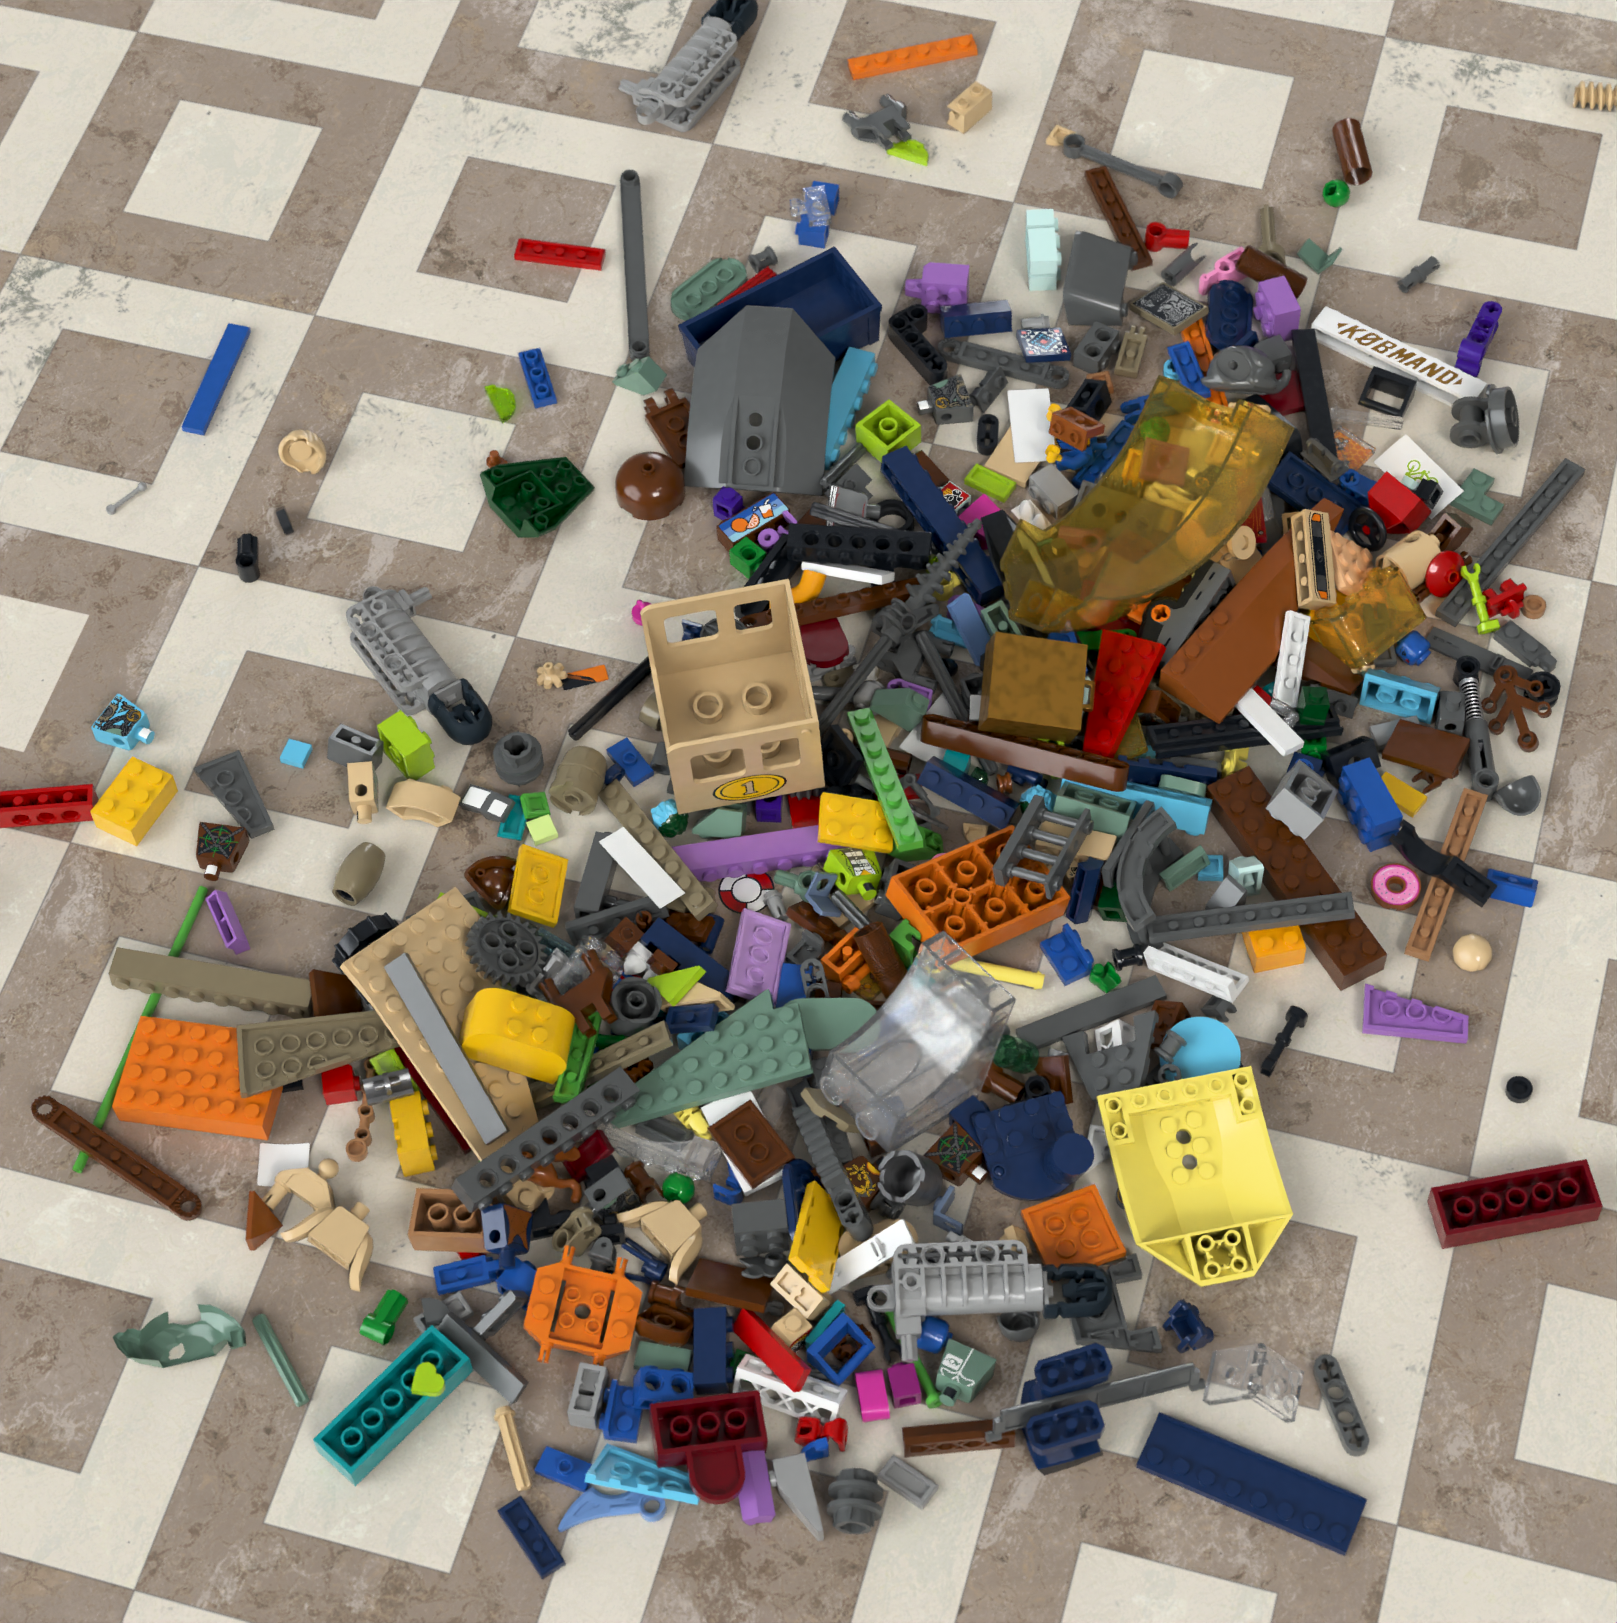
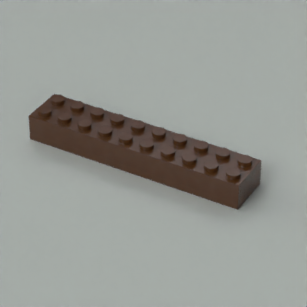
M1250 766L1206 787L1205 798L1213 799L1210 811L1244 857L1255 856L1263 864L1262 883L1275 901L1342 893L1302 837L1294 835L1286 824L1270 815L1266 807L1272 796ZM1356 911L1355 918L1299 925L1303 940L1340 991L1384 969L1387 953Z

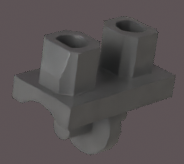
M408 1068L362 1079L368 1106L415 1095Z

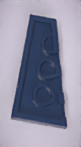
M1118 755V760L1127 762L1130 765L1129 782L1159 788L1162 774L1200 782L1207 786L1217 781V769L1187 764L1179 768L1173 762L1163 761L1161 765L1149 763V759L1138 758L1136 762L1127 760V756Z

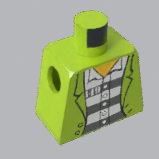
M857 848L830 850L823 867L825 872L835 873L838 876L835 884L846 895L861 894L862 898L866 901L876 896V889L882 877V871L874 851Z

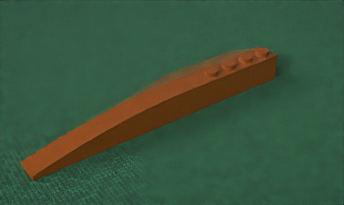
M1323 498L1311 509L1328 513L1330 530L1335 532L1344 512L1342 507ZM1292 528L1252 567L1160 671L1159 688L1218 724L1227 717L1276 660L1281 645L1285 613L1289 610L1294 612L1298 610Z

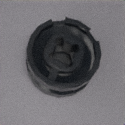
M1544 671L1531 674L1527 680L1531 682L1534 680L1540 681L1544 686V693L1540 697H1533L1529 691L1524 690L1523 696L1538 703L1545 701L1549 703L1551 708L1554 707L1561 688L1557 677ZM1540 686L1533 687L1532 691H1538ZM1542 707L1540 710H1547L1548 708Z

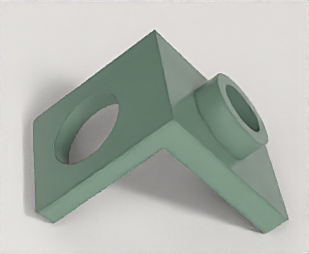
M1308 238L1298 251L1297 256L1316 273L1320 274L1335 262L1343 249L1339 247L1333 253L1327 255Z

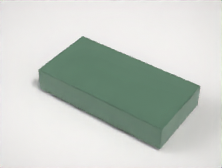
M1199 845L1159 873L1170 892L1210 865V861L1205 850Z
M639 1341L633 1366L636 1370H639L640 1367L653 1365L657 1366L658 1369L670 1370L680 1368L685 1372H689L693 1352L689 1349Z

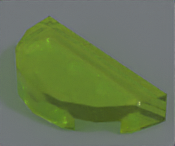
M496 385L484 386L485 392L501 423L508 421L516 410L514 394L508 388L504 389L496 387Z

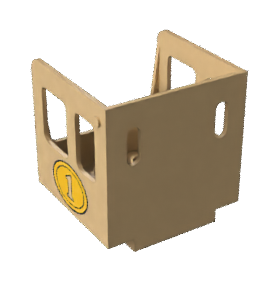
M789 579L655 603L641 610L640 615L678 814L825 787L819 720ZM762 600L770 601L772 622L769 625L744 630L736 629L733 611L735 606ZM708 610L716 612L717 634L673 643L667 641L664 620L667 618Z

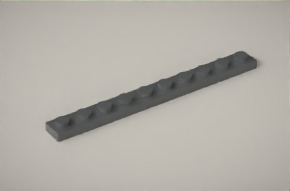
M1565 458L1476 562L1481 568L1478 576L1482 592L1491 586L1585 473L1583 467ZM1473 567L1469 570V573H1474ZM1463 578L1435 612V616L1453 627H1456L1473 607L1471 601L1473 595L1466 579Z

